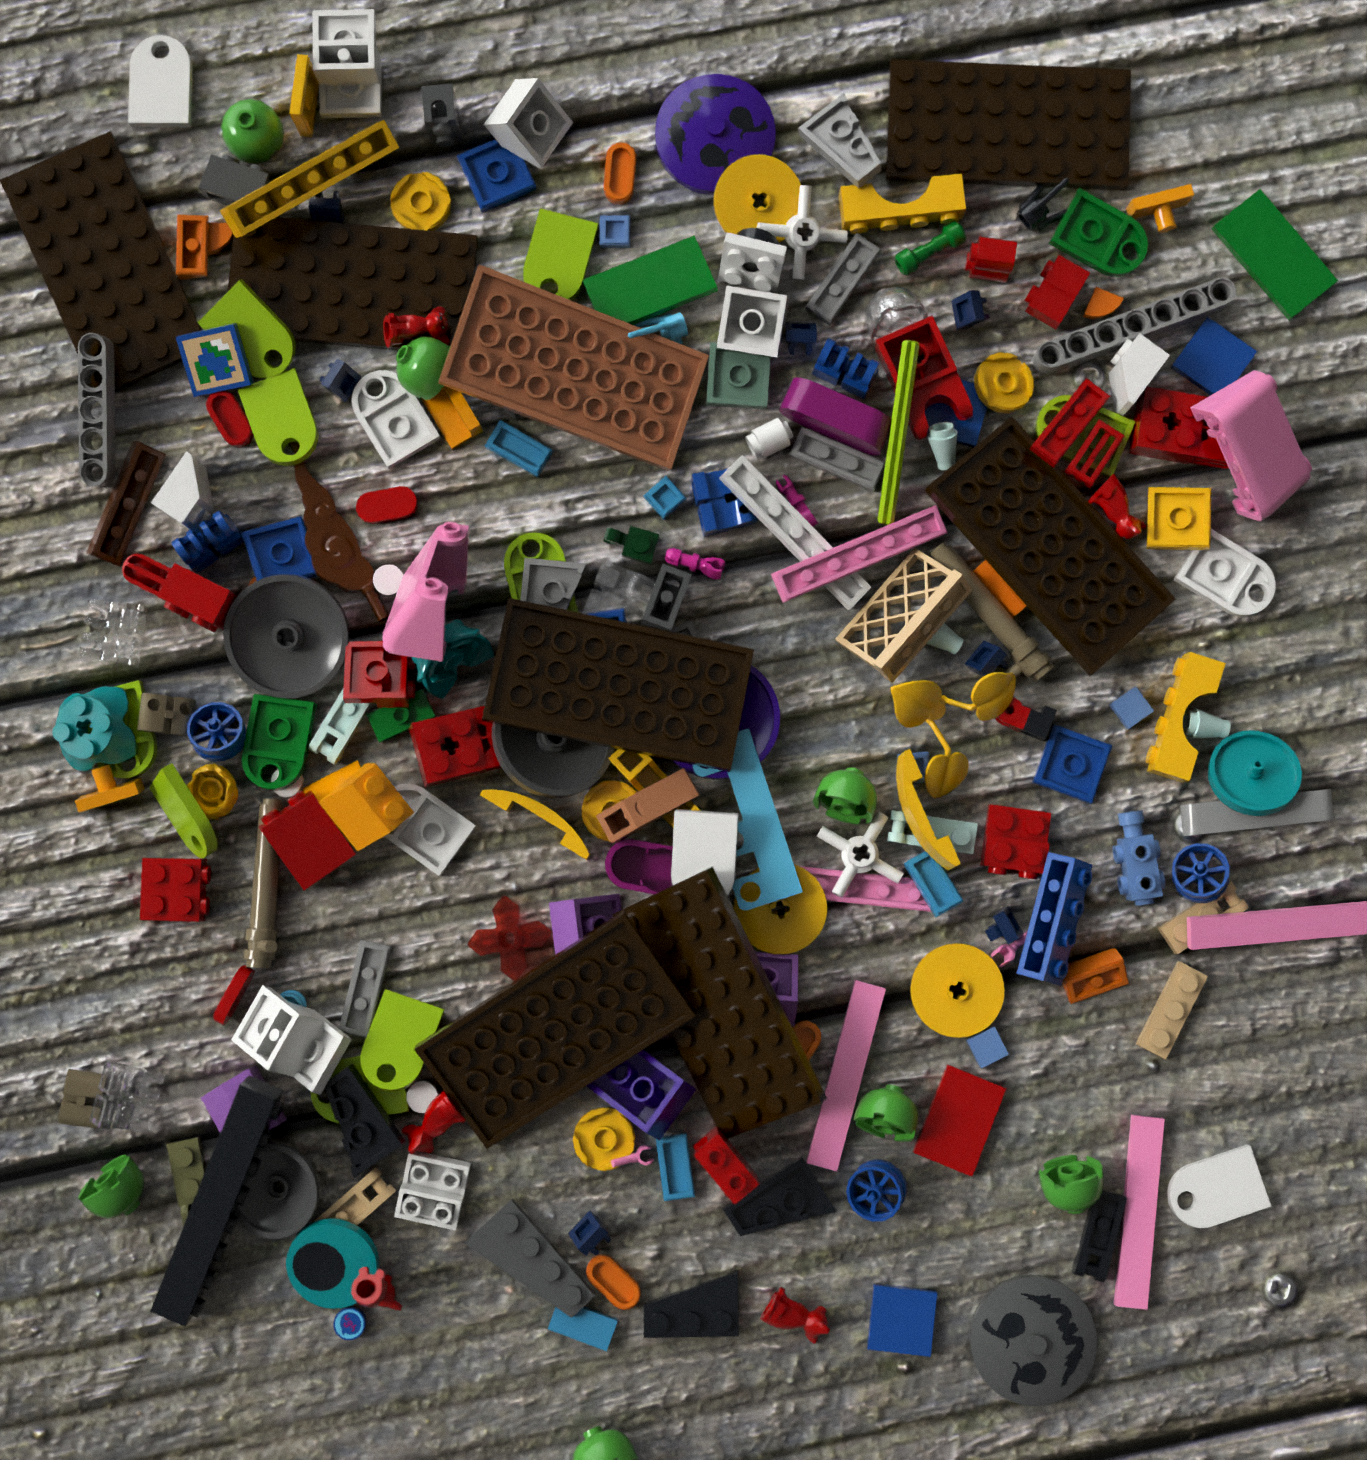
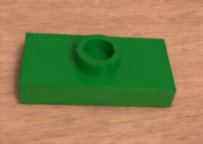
M424 689L416 691L415 699H409V707L379 708L366 714L379 743L408 731L411 723L436 717Z

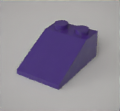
M644 1049L587 1085L589 1089L640 1129L659 1141L697 1090Z

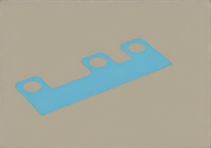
M748 728L738 731L731 771L727 772L743 821L738 822V832L743 836L744 842L742 847L737 850L736 857L754 852L760 872L734 881L733 891L738 906L746 911L802 893L803 890L750 730ZM692 764L695 774L700 777L722 771L712 768L704 769ZM747 882H754L760 888V897L754 902H746L741 897V887Z

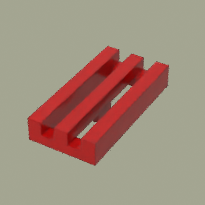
M1099 419L1064 472L1068 475H1073L1076 480L1084 482L1085 486L1091 488L1125 435ZM1102 429L1105 433L1079 471L1075 468L1099 430ZM1111 435L1115 440L1090 477L1087 476V470Z

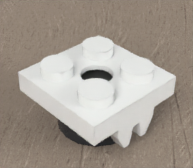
M746 228L737 234L726 232L718 280L731 285H740L758 291L777 294L787 247L779 245L774 235L760 228Z

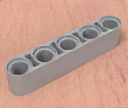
M87 333L81 337L78 343L79 473L81 479L87 485L103 487L111 484L115 478L114 346L111 340L105 336ZM99 340L102 350L99 355L93 356L90 350L91 345L94 341ZM99 371L102 375V383L95 388L91 384V376ZM99 402L103 411L101 416L95 419L92 416L91 408L95 403ZM97 433L103 439V444L98 450L94 449L91 443L93 436ZM97 464L103 469V476L98 481L92 476V469Z
M1331 789L1297 792L1295 798L1287 807L1277 813L1266 816L1242 814L1232 810L1221 801L1180 805L1183 836L1335 820Z

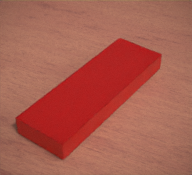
M1086 378L1033 443L1030 450L1054 468L1111 396Z

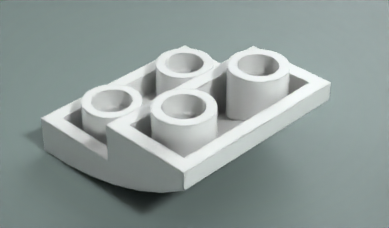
M416 1151L413 1154L409 1152L394 1217L456 1231L471 1163Z

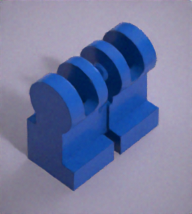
M828 338L817 359L812 375L835 386L841 375H844L840 388L865 400L877 376L880 362L874 359L867 360L859 352L854 359L848 361L850 356L847 354L850 348L838 346L836 341Z
M727 469L708 473H693L690 481L696 507L699 506L697 512L703 537L747 527L759 521L753 513L742 514L740 510L747 509V507L738 498L735 501L726 503L725 497L735 496L719 479Z
M220 510L212 514L210 520H203L199 523L203 530L202 533L196 534L190 529L186 532V536L171 542L184 563L189 565L196 574L220 559L213 550V547L224 556L244 543L242 533L228 514L224 515Z

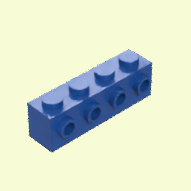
M1048 852L1016 974L1059 986L1062 985V981L1068 973L1070 951L1076 942L1078 920L1084 911L1083 901L1086 889L1092 880V864L1076 858Z

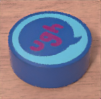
M356 1306L341 1309L335 1316L333 1323L336 1334L344 1340L358 1338L366 1328V1315Z

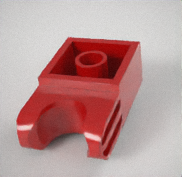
M933 315L875 340L876 354L894 394L902 342L904 340H913L919 343L917 361L921 360V363L916 366L908 422L915 439L922 440L928 435L929 425L925 411L932 404L944 403L948 405L959 420L965 421L973 417V406Z
M1149 386L1145 388L1137 399L1134 417L1135 425L1132 429L1129 454L1184 464L1193 463L1229 469L1216 438L1210 437L1207 433V430L1210 428L1204 419L1199 422L1196 421L1190 408L1207 398L1206 396ZM1164 421H1167L1171 424V430L1168 429V424L1163 423Z
M134 553L127 557L122 566L124 578L144 591L166 601L163 607L186 619L189 618L190 614L193 615L191 621L214 633L218 628L224 631L228 610L237 597L230 590L176 563L173 564L172 568H169L139 553Z
M485 705L411 723L409 730L424 788L502 768L493 748V723L482 721ZM445 741L454 744L456 749L453 750V755H449L446 750L442 751L441 746H444Z

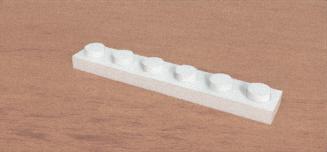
M743 455L719 477L732 493L800 562L833 548ZM857 572L824 585L847 610L851 609L871 588Z

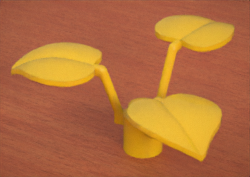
M993 672L982 677L975 684L971 692L972 704H966L942 695L939 685L929 680L910 681L890 687L898 722L904 727L912 728L926 721L945 750V755L939 754L932 757L925 770V786L931 797L935 799L940 798L958 787L965 779L969 768L968 759L963 753H952L950 746L934 720L944 716L946 704L969 711L976 709V716L982 721L998 717L1007 709L1014 696L1016 688L1014 673Z

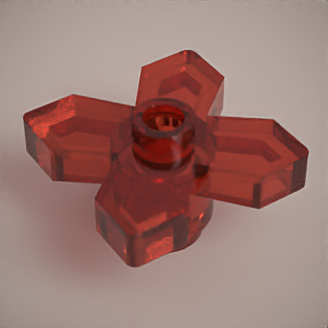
M502 896L492 909L497 927L495 929L477 930L469 940L468 946L480 956L499 952L501 971L513 981H516L522 977L529 967L524 948L544 947L553 935L551 928L540 920L521 925L520 905L510 897ZM509 932H512L515 936L514 944H510L506 939Z

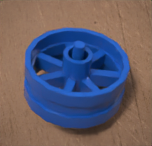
M211 702L201 706L191 715L187 723V735L195 752L203 759L212 762L226 761L235 757L244 747L247 729L239 711L232 705L223 702ZM219 716H228L223 722L219 720ZM235 720L239 722V729L228 728ZM199 727L207 730V732L196 735ZM228 736H236L230 743L227 742ZM210 739L207 748L198 745V743ZM216 745H218V746L224 745L223 747L215 748Z
M1195 843L1186 846L1177 853L1172 863V879L1175 888L1183 898L1191 902L1208 903L1217 900L1225 893L1229 885L1230 870L1227 858L1218 848L1212 845ZM1194 854H1207L1203 862L1198 861ZM1189 856L1193 863V868L1182 866L1180 863ZM1213 857L1217 858L1223 865L1212 868L1208 867ZM1177 871L1191 874L1192 876L1180 884ZM1225 872L1222 884L1209 876ZM1195 882L1198 885V893L1191 892L1185 888ZM1207 882L1216 888L1214 891L1203 893V885L1207 884Z
M877 1159L869 1160L859 1166L848 1181L846 1193L848 1202L854 1212L866 1220L878 1222L885 1221L895 1215L905 1201L907 1186L903 1174L896 1166L890 1162ZM867 1170L871 1183L857 1176ZM875 1170L883 1172L886 1175L883 1178H877ZM889 1177L893 1180L896 1187H888L887 1180ZM856 1185L866 1189L867 1191L865 1193L858 1195L856 1191ZM885 1194L898 1195L897 1204L894 1206ZM867 1199L872 1203L871 1208L863 1203L862 1200ZM880 1200L888 1210L878 1211V1201Z

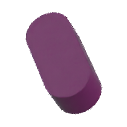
M793 378L779 409L781 414L791 421L869 455H880L890 433L891 418L886 414L804 378Z
M634 839L622 840L613 845L607 853L605 859L606 873L609 879L620 888L656 894L673 886L671 879L673 847Z

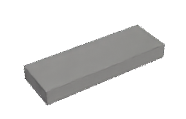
M856 233L806 305L805 310L830 326L882 249Z
M801 427L789 456L871 492H874L885 466L884 461Z
M363 939L360 940L339 1026L343 1033L367 1037L377 1011L392 946Z

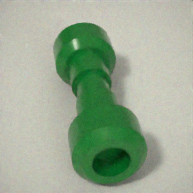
M953 221L944 226L942 233L932 238V241L920 245L913 250L906 248L897 253L894 259L895 264L901 274L908 276L917 271L919 264L927 260L930 255L941 252L948 247L955 249L964 244L966 233L960 223Z

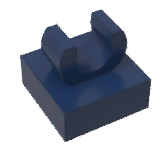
M334 191L333 198H324L323 192H320L316 197L309 199L308 208L312 220L344 223V213L338 191Z
M970 290L951 300L957 330H967L990 318L989 314H984L982 305L987 303V300L980 296L979 290Z
M785 322V340L789 342L788 349L790 355H794V347L798 343H803L806 346V355L811 354V343H816L817 341L816 323Z
M336 359L334 363H329L328 366L331 369L325 377L321 376L319 380L321 385L334 396L347 402L362 376L345 362Z
M983 641L965 662V665L972 672L984 677L993 673L998 666L1006 669L1008 665L1003 659L1007 654L1000 647Z
M1009 906L997 911L993 916L996 923L985 930L990 941L1004 936L1008 944L1019 939L1023 934Z
M591 1211L568 1233L577 1249L586 1256L590 1252L594 1255L600 1253L596 1245L602 1239L607 1243L611 1241L608 1231L599 1218Z

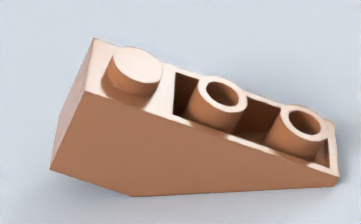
M683 768L596 815L609 841L615 843L631 836L698 797L700 794L686 769Z

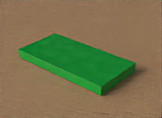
M1261 189L1257 190L1211 228L1288 320H1291L1338 281Z
M695 235L583 279L584 288L594 310L631 325L638 324L718 292L715 280Z

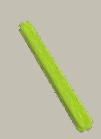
M904 340L901 348L878 512V522L884 525H889L895 521L919 352V343L913 340Z

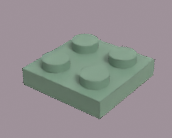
M710 343L706 405L767 409L771 356L717 348V343Z

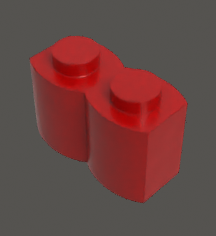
M979 236L977 243H971L970 252H967L965 271H969V278L1006 283L1014 267L1017 241Z
M1058 255L1055 262L1048 260L1039 275L1044 278L1040 287L1033 285L1024 300L1029 303L1025 312L1056 330L1090 275V272L1061 255Z

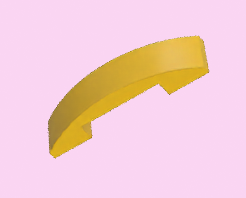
M911 749L905 750L898 756L896 766L897 791L903 814L912 833L923 849L946 870H951L961 865L948 835L938 840L936 839L913 786L923 776Z
M489 789L482 790L480 796L507 812L510 811L515 802L566 832L559 844L586 860L591 856L586 844L575 829L560 815L540 802L524 795L504 790Z

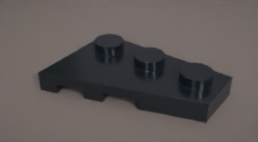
M353 1063L328 1080L325 1088L335 1120H338L344 1136L342 1142L345 1151L348 1150L353 1165L350 1168L355 1178L399 1148L406 1141Z
M802 1156L761 1182L737 1204L730 1202L723 1207L725 1214L739 1236L836 1212Z
M738 1271L729 1272L722 1277L710 1279L699 1283L697 1286L683 1291L679 1290L644 1303V1338L739 1336Z

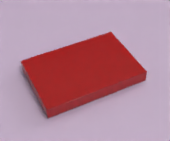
M947 1064L912 1152L972 1177L1006 1088Z

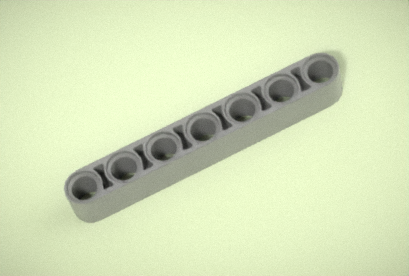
M1217 278L1046 341L1033 356V367L1041 375H1051L1119 350L1127 339L1133 342L1139 333L1149 339L1223 311L1235 298L1236 287L1227 278ZM1213 290L1220 291L1224 296V301L1217 300L1213 295ZM1184 301L1193 302L1196 306V311L1188 310L1185 307ZM1156 311L1164 312L1168 317V321H1160L1156 316ZM1127 322L1137 323L1140 327V332L1131 331L1128 328ZM1099 332L1108 333L1111 336L1112 342H1103L1099 337ZM1077 342L1081 344L1084 352L1075 353L1071 349L1070 343ZM1042 353L1052 354L1055 358V363H1046L1042 359Z

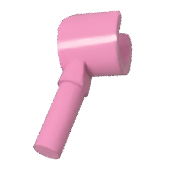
M1027 931L1009 945L1002 944L991 953V958L997 953L1003 955L1004 962L999 967L1006 966L1015 958V952L1025 943Z
M641 1145L636 1153L612 1159V1167L636 1162L642 1165L652 1164L654 1158L648 1160L640 1158L641 1152L652 1149L651 1146Z

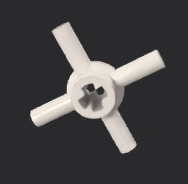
M800 185L798 214L791 217L786 225L757 223V228L768 231L775 237H784L788 246L794 250L792 279L804 280L806 253L818 241L846 243L848 237L846 230L820 228L817 221L810 216L812 186ZM802 228L803 231H807V236L802 238V235L797 234V229Z
M877 812L864 836H855L849 840L824 826L820 829L817 837L841 850V858L845 865L844 871L831 891L833 894L842 898L856 873H866L872 869L897 884L904 873L879 859V851L874 843L888 820L885 814ZM860 848H863L866 851L864 855L868 858H863L859 862L854 859L856 854L852 851H858Z

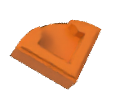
M209 223L208 255L221 252V249L233 240L234 234L227 223Z
M1095 287L1082 317L1098 319L1107 316L1117 310L1124 298Z

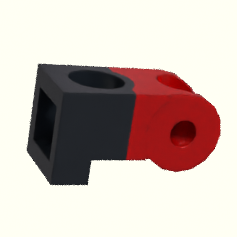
M1013 697L1007 709L996 717L995 720L1005 727L1043 741L1047 737L1057 710L1045 705L1038 712L1022 706L1021 702Z

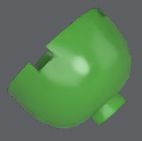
M255 99L238 101L230 106L223 116L221 129L224 143L230 152L242 162L252 164L266 162L271 158L270 155L274 154L276 150L279 151L282 147L284 139L282 122L274 109L263 101Z
M419 337L407 345H403L396 355V372L401 386L419 399L430 400L437 395L444 387L438 384L450 346L433 337Z
M848 767L846 770L828 773L822 779L816 790L813 804L818 810L820 805L826 808L825 815L838 821L859 824L861 819H866L867 824L873 819L877 805V794L874 785L864 776L861 770Z
M886 1085L885 1088H876L867 1092L861 1098L853 1121H856L855 1125L858 1128L877 1137L884 1138L885 1134L895 1135L894 1141L910 1142L914 1140L918 1112L916 1105L904 1094L902 1088L895 1085Z
M124 1154L103 1166L100 1170L104 1173L97 1180L92 1177L82 1188L78 1196L83 1205L96 1216L114 1218L123 1213L127 1216L140 1205L138 1199L142 1195L145 1183L143 1174L134 1160Z
M1076 1155L1056 1157L1044 1163V1171L1039 1170V1179L1045 1198L1051 1205L1070 1214H1079L1090 1208L1100 1199L1104 1188L1103 1166L1100 1161L1086 1156L1087 1161H1077Z
M601 1426L586 1431L583 1434L585 1440L577 1445L573 1454V1460H638L635 1449L627 1436L621 1431L614 1429L602 1431Z

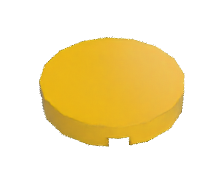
M421 172L405 175L396 183L391 192L390 201L393 215L396 221L405 229L435 231L446 222L450 214L451 198L447 186L439 177L431 173Z
M999 352L990 355L978 366L974 375V388L978 398L987 408L997 413L1009 414L1018 411L1029 401L1034 392V378L1030 368L1025 362L1022 363L1016 359L1017 356L1012 353Z
M616 780L602 781L593 786L584 797L581 808L582 820L588 831L598 839L610 842L596 815L637 792L627 783Z
M599 1107L591 1109L580 1118L575 1126L573 1144L575 1153L582 1163L593 1169L608 1171L619 1167H612V1159L628 1156L633 1152L636 1137L633 1125L628 1118L615 1108Z

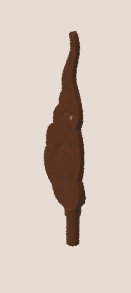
M297 442L288 443L293 451V455L296 454L300 447ZM305 461L294 465L295 481L302 493V503L305 508L303 521L307 532L304 542L307 551L311 555V563L315 573L323 581L336 585L346 593H362L366 597L378 622L387 620L389 615L373 584V568L366 558L361 556V551L353 531L336 512L334 500L329 492L309 474Z

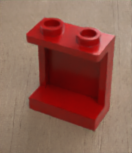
M302 790L287 800L289 805L280 812L276 808L261 818L263 823L258 827L301 888L306 890L352 858L356 853L318 803L319 801L311 791L305 794Z
M717 1126L693 1144V1148L696 1150L694 1153L695 1158L733 1204H737L759 1185L756 1172Z

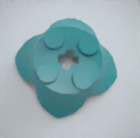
M460 619L445 625L444 641L446 642V652L443 662L412 657L418 669L417 681L423 682L424 687L430 694L441 699L453 687L457 679L458 665L472 667L494 657L490 642L480 634V630L466 627Z
M103 686L85 694H71L61 704L52 734L54 739L59 741L65 759L74 769L88 771L93 769L96 763L118 764L136 755L135 736L132 730L123 722L129 706L125 689ZM89 723H91L89 727L93 728L91 734L88 733Z

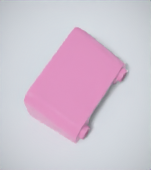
M1253 370L1190 408L1196 421L1199 422L1203 419L1206 421L1210 428L1207 430L1208 435L1216 438L1237 485L1233 492L1239 497L1232 500L1237 514L1256 521H1262L1272 515L1310 479L1312 466L1301 452L1277 396L1275 380L1269 374L1265 375L1262 372Z
M446 522L438 526L403 575L383 631V647L389 653L443 662L446 652L444 638L448 593L458 589V594H464L467 585L469 526L455 522Z

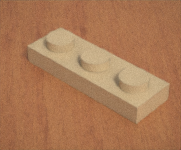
M1177 961L1136 1045L1166 1060L1208 976Z

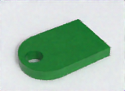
M1081 188L1076 191L1048 243L1094 270L1111 277L1124 276L1135 270L1144 260L1148 249L1146 232L1137 220ZM1130 245L1135 248L1137 252L1135 260H1128L1123 256V246Z
M260 694L253 695L242 753L243 770L251 782L262 789L278 791L288 788L299 779L306 765L317 704ZM275 766L279 770L278 778L271 783L265 782L263 778L264 771L268 767Z

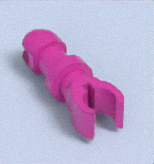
M782 475L787 482V485L784 487L776 479L777 488L785 495L789 503L812 527L817 525L818 521L804 503L805 497L803 494H798L791 479L786 475Z
M670 548L666 551L665 560L668 564L674 566L683 565L690 567L689 571L696 572V570H700L711 579H721L722 571L725 567L723 559L717 557L703 559L700 558V554L694 553L689 555L682 553V550Z

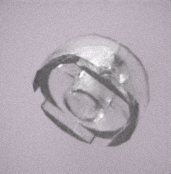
M891 287L879 290L866 307L864 321L871 339L876 340L928 317L922 301L914 292L905 287Z

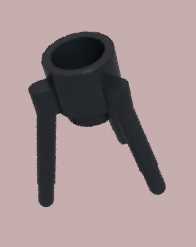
M1069 178L1063 179L1042 199L1036 198L1045 186L1038 185L1028 199L1019 205L1020 210L1017 211V216L1027 229L1032 231L1037 228L1041 231L1047 225L1063 217L1067 209L1046 218V215L1049 213L1046 204L1069 183Z

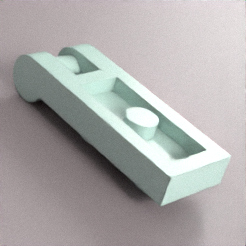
M342 689L310 742L308 750L315 754L320 752L327 757V761L336 765L372 703H344ZM329 733L338 738L334 746L325 742Z
M892 810L890 820H893L892 832H888L887 841L922 847L913 833L912 835L904 834L905 822L907 823L903 812ZM927 816L937 840L948 835L955 852L974 853L977 823Z

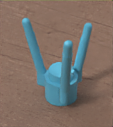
M681 312L673 315L668 313L663 316L653 317L635 324L634 326L636 327L653 326L628 333L629 338H635L660 331L662 337L682 344L681 338L688 335V329Z

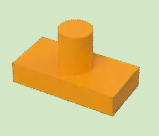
M1188 184L1133 198L1126 208L1127 215L1136 219L1154 214L1158 232L1171 231L1177 227L1172 209L1188 205L1194 196L1192 185Z
M107 764L91 770L98 791L79 797L75 800V804L80 813L138 795L145 788L141 778L117 785L111 767Z

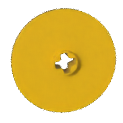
M762 154L742 157L727 167L716 184L713 200L716 218L725 233L737 234L746 228H757L758 222L786 225L791 217L798 214L800 181L788 165L775 157ZM760 194L765 197L763 203L766 205L765 208L763 206L755 208L753 206L755 200L752 198V195L758 197ZM776 237L779 243L785 240L784 237Z
M794 864L803 892L778 900L782 901L783 906H789V908L785 909L784 915H779L777 911H772L778 901L745 911L739 908L735 897L734 911L751 945L757 949L771 954L794 953L811 944L822 931L827 917L826 896L819 881L801 866ZM759 867L753 870L748 875L760 872ZM754 882L745 883L740 890L741 897L746 902L756 901L761 893L759 886Z
M953 943L937 947L921 959L911 979L910 994L913 1007L925 1025L941 1035L961 1038L983 1031L996 1019L1004 1001V982L998 966L989 955L974 946ZM958 981L962 982L961 988L965 990L964 996L958 995L957 999H954L953 992L949 991V987L951 985L956 986Z

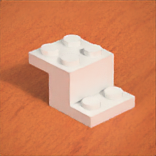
M374 9L312 10L313 71L320 85L321 118L382 117L381 56L376 45V14Z
M264 985L260 988L232 1038L234 1043L268 1071L294 1077L312 1093L320 1095L352 1040L314 1009L288 1002L271 987Z

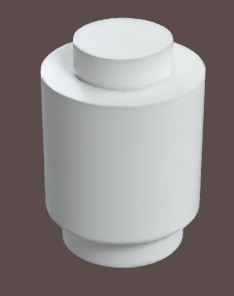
M776 418L751 430V434L745 438L753 456L757 459L761 456L766 458L790 446L789 439L793 438V433L786 421L781 422Z

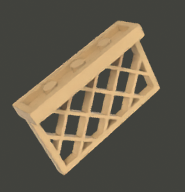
M914 547L835 640L838 644L879 671L885 679L893 683L973 589L963 574L955 569L951 571ZM917 560L924 563L923 572L910 574V568ZM941 575L946 577L939 587L931 588V578ZM925 579V590L910 593L911 582ZM904 584V595L890 597V591L894 586ZM925 598V603L919 610L911 611V601ZM904 603L905 613L890 616L891 605ZM884 607V618L870 621V614L874 609ZM905 621V626L901 631L891 635V624ZM884 626L885 636L870 639L871 628ZM864 630V641L856 643L848 641L854 632ZM885 644V649L876 659L872 658L871 647Z

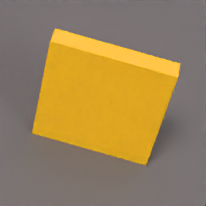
M297 54L289 114L300 136L311 138L313 136L319 82L313 71L310 57Z
M1148 487L1146 549L1210 550L1211 488Z

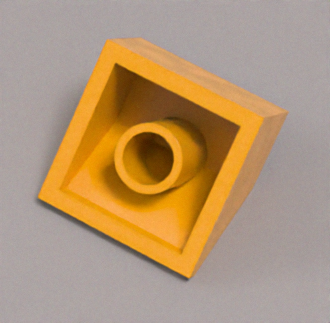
M376 763L364 764L318 802L356 851L391 833L414 813Z

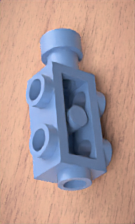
M1143 810L1118 813L1119 826H1123L1124 838L1117 839V845L1113 846L1112 851L1115 863L1121 864L1122 876L1117 878L1119 892L1121 895H1126V900L1135 901V906L1153 904V898L1163 896L1162 889L1165 888V877L1163 871L1159 870L1157 858H1160L1161 855L1159 842L1157 839L1154 840L1153 834L1143 835ZM1139 846L1143 847L1144 856L1142 858L1136 855V849ZM1144 877L1148 878L1149 887L1143 889L1140 884Z

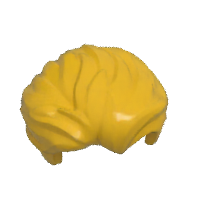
M215 763L206 764L193 771L192 780L187 784V787L208 820L218 819L229 814L238 800V788L233 775L226 768Z

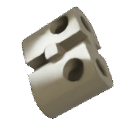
M142 693L137 730L188 737L187 723L195 712L196 700Z
M68 1069L58 1123L98 1129L108 1074Z

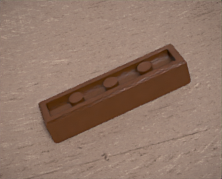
M139 441L132 442L86 554L120 566L165 459V453Z

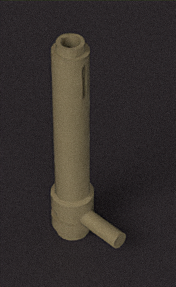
M943 542L930 553L935 561L951 571L955 569L963 574L973 589L965 600L1008 649L1010 658L1015 662L1004 673L1012 672L1016 678L1024 673L1027 678L1031 676L1036 682L1054 667L1050 662L1052 658L1047 652L1042 653L1037 647L1040 644L1033 636L1029 637L951 545L947 546Z
M263 799V803L259 805L250 923L245 933L248 947L244 949L243 959H246V967L271 968L272 961H275L277 930H275L280 857L258 826L263 823L261 818L273 809L277 808L279 812L284 809V806H281L282 800Z

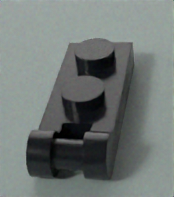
M1103 1190L1100 1199L1088 1209L1078 1252L1072 1266V1274L1081 1277L1086 1274L1093 1276V1279L1096 1281L1105 1282L1127 1197ZM1090 1254L1099 1256L1096 1264L1088 1262Z

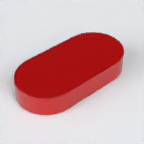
M226 390L211 393L206 401V409L224 440L236 448L247 446L252 441L254 435L248 418L237 399Z
M404 486L382 489L361 495L356 503V512L368 524L404 519L415 513L418 507V500L414 492Z
M242 965L238 969L214 1012V1021L223 1026L229 1021L254 976V969L246 967V965Z

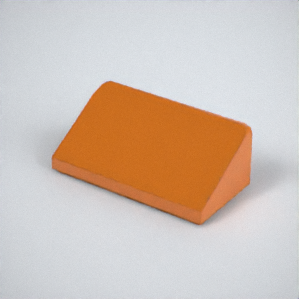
M177 215L176 275L179 280L208 276L209 216Z
M987 560L973 570L1012 617L1016 616L1027 606Z
M1112 948L1069 963L1068 973L1062 983L1070 1004L1127 985L1129 981L1124 959L1117 949Z

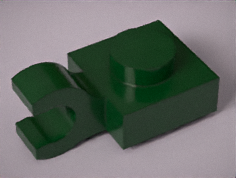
M630 526L628 534H625L619 530L607 527L603 542L623 547L621 557L651 565L659 534Z

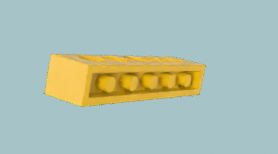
M381 120L221 209L220 212L235 238L242 237L393 152L399 146L385 120Z

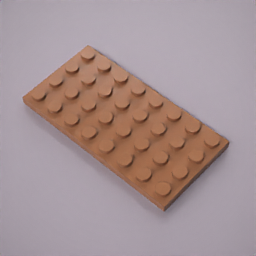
M479 264L438 384L670 471L709 355L654 333L629 338L628 333L641 328Z

